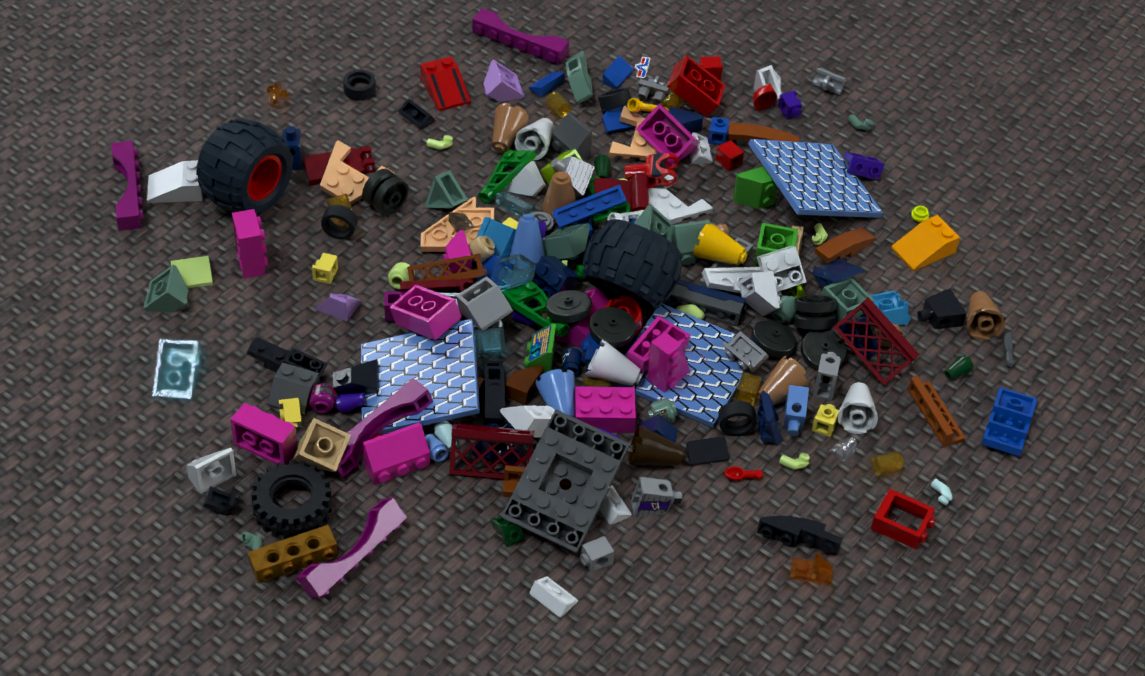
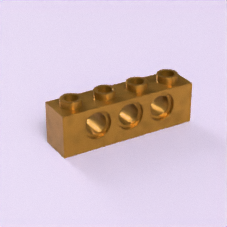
M328 525L248 552L249 565L257 583L270 581L275 577L290 574L304 567L307 568L310 564L328 561L338 556L337 543Z

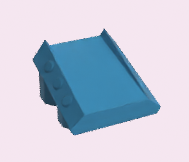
M485 217L476 237H489L495 245L493 256L497 255L507 261L516 230L490 217Z
M890 291L870 295L875 300L874 304L891 323L905 324L907 326L911 320L909 303L901 300L899 293Z

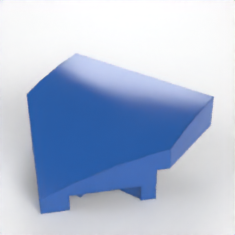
M624 106L608 109L603 115L602 122L606 134L636 128L633 125L619 121Z

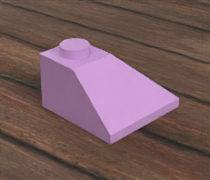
M493 59L483 83L486 95L498 102L525 97L517 75Z

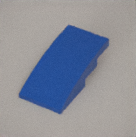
M1000 387L981 444L1020 456L1038 398Z

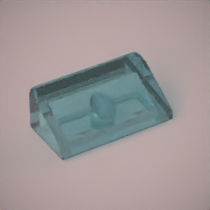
M507 191L496 194V204L520 217H523L524 214H530L535 209V206Z

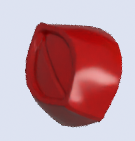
M771 84L760 87L753 95V105L757 111L769 108L777 100V94Z

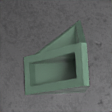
M450 170L434 177L424 208H454L468 201Z

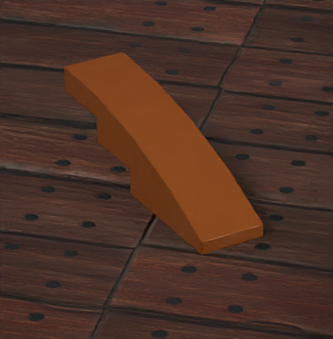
M730 123L729 139L746 140V145H749L748 143L751 139L799 142V136L766 126L746 123Z
M864 228L851 230L818 246L815 249V254L827 263L836 258L841 260L847 255L852 257L874 242L876 237Z

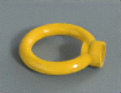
M631 98L628 101L627 107L631 112L644 111L651 113L657 105L646 104L637 98Z

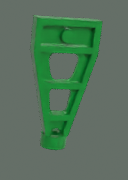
M507 150L498 161L486 186L478 193L479 198L485 203H490L528 163L534 160L537 156L534 150ZM505 167H515L511 172H503Z
M532 280L502 291L513 309L544 328L552 323L556 324V335L558 337H564L569 332L570 326L567 323L556 322L550 318L545 319L540 316V314L546 312L548 298L543 290ZM536 299L541 306L531 309L524 303Z

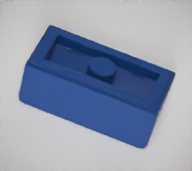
M618 56L603 73L602 83L618 89L631 74L633 68L621 56Z
M552 72L529 86V89L542 97L565 82V73Z

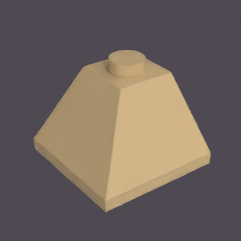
M313 418L300 441L293 460L298 463L304 461L309 468L313 464L318 470L336 472L351 435Z

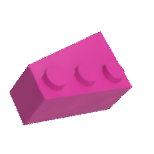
M658 315L630 348L626 358L640 368L639 373L643 374L648 371L651 342L655 338L666 332L681 343L685 350L691 335Z
M663 332L651 342L647 380L665 393L670 388H674L678 381L690 372L682 344L666 332Z

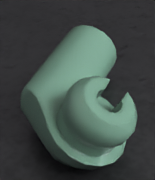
M854 114L848 117V121L859 130L868 131L873 125V121L868 118L862 122Z
M249 532L241 534L240 540L245 546L252 550L262 547V540L258 536Z

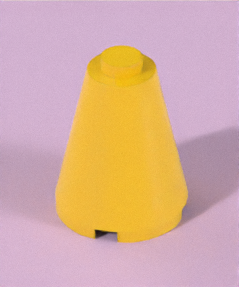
M707 223L701 230L697 238L700 240L699 245L695 244L693 252L694 256L733 265L743 264L748 255L743 246L712 223Z

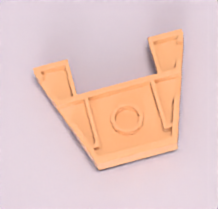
M624 106L619 121L637 128L645 118L636 112L629 111L628 107ZM635 129L630 147L613 141L608 157L623 156V159L638 157L639 160L646 161L648 155L658 154L659 152Z
M337 140L320 183V189L351 206L363 198L362 190L369 177L342 162L351 152V147ZM381 165V167L378 170L387 168Z

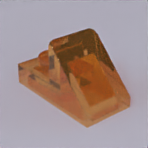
M815 552L813 560L792 557L789 579L832 585L833 565L818 552Z

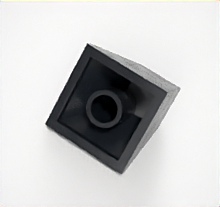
M371 360L333 372V389L340 397V394L363 392L367 395L378 392V360Z

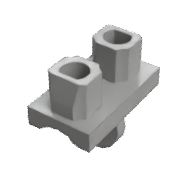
M817 68L812 84L821 87L822 90H829L840 95L846 78Z
M656 76L654 80L649 78L648 81L640 79L638 83L639 99L647 100L648 96L652 95L654 96L653 102L662 105L664 100H668L670 96L668 94L669 88L665 86L664 82H660V76Z

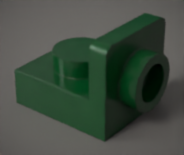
M501 516L491 520L492 527L502 535L505 546H511L524 539L522 527L501 518Z

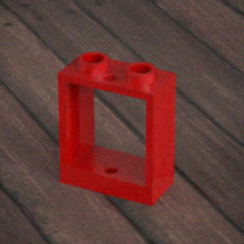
M889 489L873 518L871 530L917 549L920 542L924 544L928 532L926 530L928 528L932 529L936 518L933 517L935 508ZM894 506L923 519L918 531L887 519L891 508Z

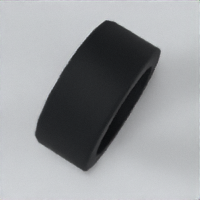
M361 69L348 72L343 78L344 94L348 98L358 101L371 98L376 91L375 76L371 72ZM358 82L368 84L367 86L361 88L351 86L352 84Z
M629 88L612 90L598 96L601 110L626 105L631 99Z
M341 205L328 207L321 220V227L324 232L336 239L350 238L358 224L356 214L351 209ZM331 218L341 219L348 226H339L331 221Z
M729 402L719 410V427L727 435H746L752 432L757 425L755 408L748 402ZM735 416L747 417L744 420L740 421L728 420Z

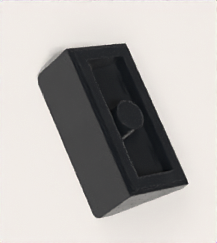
M410 98L398 110L399 113L421 130L436 121Z
M725 436L693 440L686 443L685 451L690 466L729 461Z

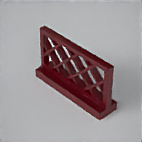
M869 297L832 327L882 386L920 355ZM859 310L866 315L865 322L855 321V314ZM843 324H852L851 334H843L839 327ZM854 325H865V336L854 335ZM868 326H875L879 330L878 337L867 336ZM853 339H864V349L856 348L853 345ZM867 339L878 340L877 350L867 349ZM881 340L891 343V351L880 350ZM866 352L877 353V363H869L866 360ZM880 353L891 354L890 364H879ZM901 355L906 362L902 365H893V356ZM879 367L890 368V375L885 380L879 374Z
M453 424L449 474L504 479V473H498L493 467L500 461L510 466L504 458L511 452L519 459L512 466H517L522 462L526 467L528 463L525 462V459L528 457L529 462L533 454L535 431ZM456 439L465 440L469 446L461 452L456 447ZM479 441H484L490 447L482 454L474 446ZM499 443H505L510 450L501 455L495 447ZM519 445H529L528 453L523 457L515 450ZM472 448L479 457L470 463L463 454ZM491 450L499 457L492 464L484 457ZM460 457L468 465L463 470L454 469L455 461ZM480 459L488 466L484 471H477L473 466ZM509 474V476H519L518 474Z

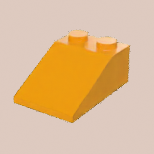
M936 215L922 221L893 244L891 249L912 271H915L956 253L960 237Z

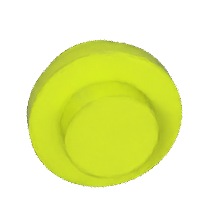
M916 206L911 212V217L917 222H922L929 218L928 209L924 206Z

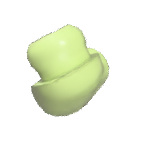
M445 135L442 141L429 138L427 147L437 150L446 149L452 146L453 137Z
M694 304L681 305L676 308L701 320L704 319V312Z
M801 453L799 458L796 459L782 455L779 464L797 470L807 467L810 457L806 453Z

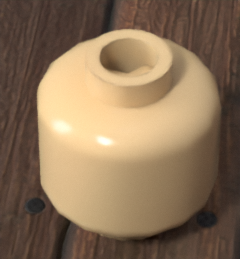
M478 236L468 244L471 255L480 253L482 263L493 256L495 252L494 242L487 236Z

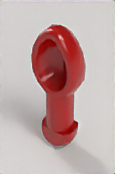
M732 466L724 471V476L731 481H740L743 478L760 480L763 478V472L758 469L756 471L743 470L738 466Z

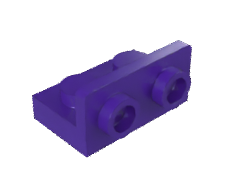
M845 152L844 158L849 161L847 169L849 174L875 180L880 179L884 167L882 161L869 156Z

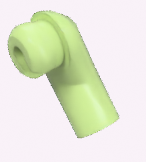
M818 223L814 226L816 236H812V241L815 245H822L828 238V235L823 225Z

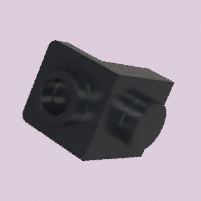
M210 486L202 507L226 516L229 510H234L237 504V490L233 488L229 494Z

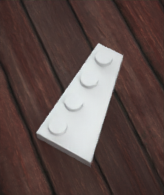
M760 267L704 268L702 274L708 288L741 293L739 281L751 273L761 272ZM781 291L777 292V295H779V297L782 296Z

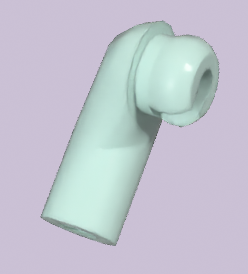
M935 479L930 487L941 494L938 501L943 505H948L949 501L953 499L951 490L938 479Z

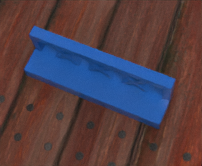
M619 184L553 210L551 217L553 222L556 221L558 228L561 229L624 204L627 200Z

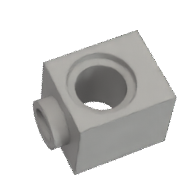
M605 536L583 544L580 559L582 564L587 566L592 573L613 564L614 550Z

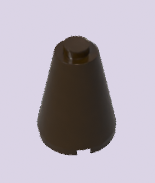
M639 425L632 438L631 445L633 446L632 452L629 451L628 463L632 465L679 466L680 463H684L686 451H683V446Z

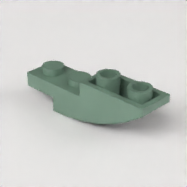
M582 50L566 62L569 83L578 104L588 101L593 96L592 80L587 71V57Z

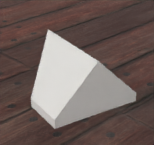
M772 65L757 70L754 90L756 91L764 85L771 84L777 94V99H779L780 94H782L781 78L774 71Z
M531 161L503 191L535 197L546 185L535 162Z

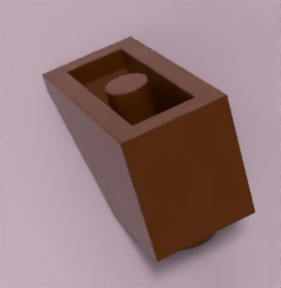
M539 365L514 371L511 377H507L505 380V397L527 405L537 389L536 380H541L540 376L544 374V366Z

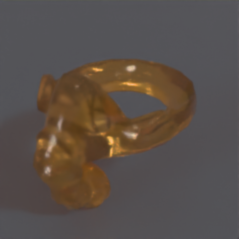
M278 82L267 88V93L271 96L270 103L273 105L278 103L280 94L284 98L289 96V92L281 89V84Z

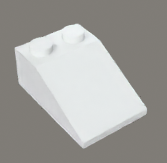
M198 160L182 161L149 175L147 203L203 201V190L197 182L198 175L196 174Z

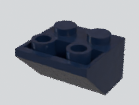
M541 256L528 281L532 280L543 290L549 299L556 293L573 290L580 276L555 256Z

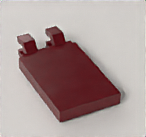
M362 146L360 149L351 148V152L342 161L363 174L375 172V161L372 158L370 146ZM332 152L303 156L309 186L321 183Z
M457 279L400 282V291L407 292L414 285H419L437 293H461L472 286L473 281L472 279H460L458 281Z

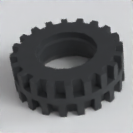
M289 460V465H283L282 462H279L275 469H272L271 466L266 468L267 474L260 473L258 475V482L253 483L251 498L256 522L258 525L262 524L263 531L266 533L272 530L273 537L277 538L279 534H282L284 539H287L290 535H299L314 528L322 527V521L327 522L329 520V513H332L330 482L328 478L325 479V473L322 470L317 473V467L313 464L309 468L306 467V462L301 461L300 465L294 464V460ZM286 486L304 487L311 493L310 500L305 505L295 509H285L274 504L272 497L279 489Z

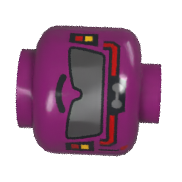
M325 383L315 385L310 394V406L318 413L331 411L335 406L336 391L332 386Z

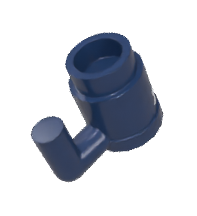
M567 348L563 351V372H567L568 369L573 371L574 376H577L581 363L586 364V372L589 370L588 366L591 360L585 359L579 349Z

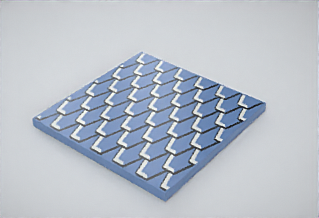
M751 139L749 141L750 148L797 215L881 218L883 215L882 210L857 176L847 172L848 164L833 144Z
M662 303L654 311L630 348L659 315L691 335L687 349L684 350L690 372L678 381L674 388H670L665 393L647 380L648 371L643 373L639 383H634L633 386L608 381V383L617 387H634L635 395L652 402L668 398L670 401H674L677 413L713 428L718 421L719 410L730 402L749 372L748 369L745 371L737 364L738 360L735 357L731 359L724 353L725 348L722 343L724 341L729 343L737 334Z
M472 319L456 322L436 340L412 332L361 344V363L377 359L379 367V391L365 395L367 404L362 405V420L412 378L425 386L433 399V402L419 414L407 416L387 425L377 433L378 435L388 434L419 422L423 426L480 413L475 331Z

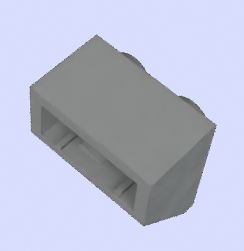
M487 276L456 295L460 313L467 319H472L474 325L481 331H484L513 312L498 285Z

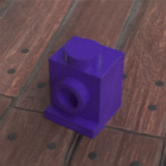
M796 91L780 94L778 108L787 120L797 118L802 113L800 110L802 109V104L796 97Z

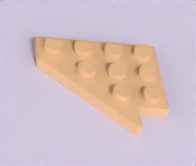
M472 197L421 233V252H445V246L460 230H464L467 243L469 244L476 238L485 217H490L494 220V208H476V197Z

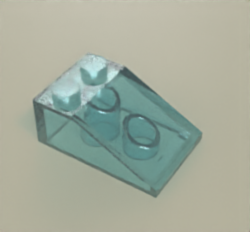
M159 339L153 397L192 399L201 369L204 348L199 341Z

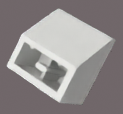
M791 245L757 257L761 272H774V276L777 279V292L807 282L796 246Z
M773 271L751 273L739 281L741 297L745 298V302L762 316H766L780 308V297L777 295L776 290L777 279Z

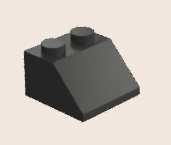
M569 112L553 132L552 147L560 154L576 149L584 161L591 155L592 131Z
M282 363L274 376L267 406L280 410L284 408L283 406L279 407V400L299 398L300 414L304 417L310 407L309 399L312 388L320 384L319 373Z

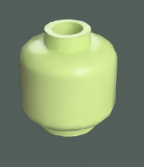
M400 262L393 266L388 275V281L393 288L400 290V282L410 281L407 269L410 266L409 264Z

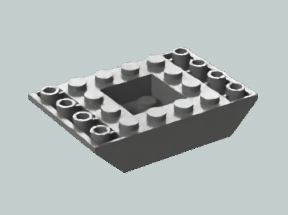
M555 409L501 518L577 553L585 541L611 488L630 443ZM562 481H568L571 484V488L569 490H562L559 484Z

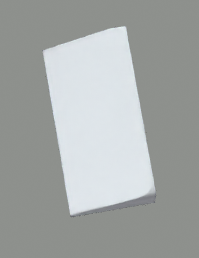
M693 132L692 135L700 143L689 154L691 163H712L713 160L707 137Z
M611 486L600 508L601 513L610 525L632 516L615 488Z
M547 576L536 580L530 590V595L559 617L565 615L578 602L574 596Z

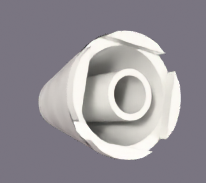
M542 118L519 130L515 139L516 149L534 150L537 155L534 160L543 158L548 151L553 134V122L547 118Z
M601 340L599 345L602 346H600L599 350L596 349L588 366L589 370L585 375L633 386L634 383L638 384L642 373H639L640 368L609 343Z
M858 382L851 385L839 409L838 422L849 433L863 434L866 433V430L873 429L876 426L878 414L868 386Z

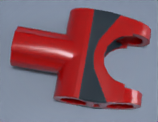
M671 153L650 154L646 157L645 164L625 165V178L630 181L633 174L645 173L648 175L649 188L671 186L677 181V174L672 169L677 168L679 159ZM673 159L675 163L669 164L666 160ZM667 175H671L674 178L672 180H667L664 177Z

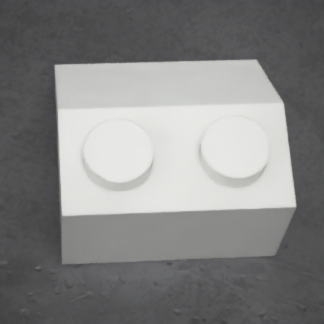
M535 405L501 408L500 410L501 414L515 429L535 431L534 437H542L555 411L550 406Z

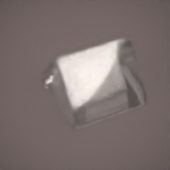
M856 438L842 439L830 451L839 459L845 461L856 451Z

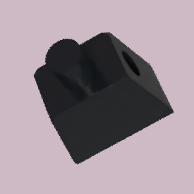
M950 288L926 298L923 310L917 312L919 321L929 320L934 329L961 327L964 325L967 314Z

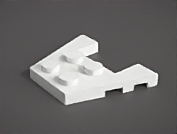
M667 175L664 178L667 180H672L674 177L671 175ZM671 186L649 188V205L652 204L658 210H666L669 221L672 224L682 222L684 218L691 217L693 219L699 217V214L706 213L708 215L713 212V207L703 199L688 207L667 190Z

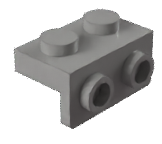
M741 331L729 343L725 341L722 343L725 348L724 353L731 359L735 357L738 360L737 364L745 371L748 369L754 373L769 357L766 352Z

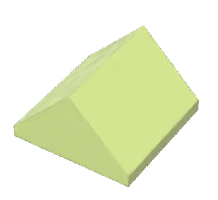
M209 256L171 261V266L173 264L177 266L187 288L213 285Z

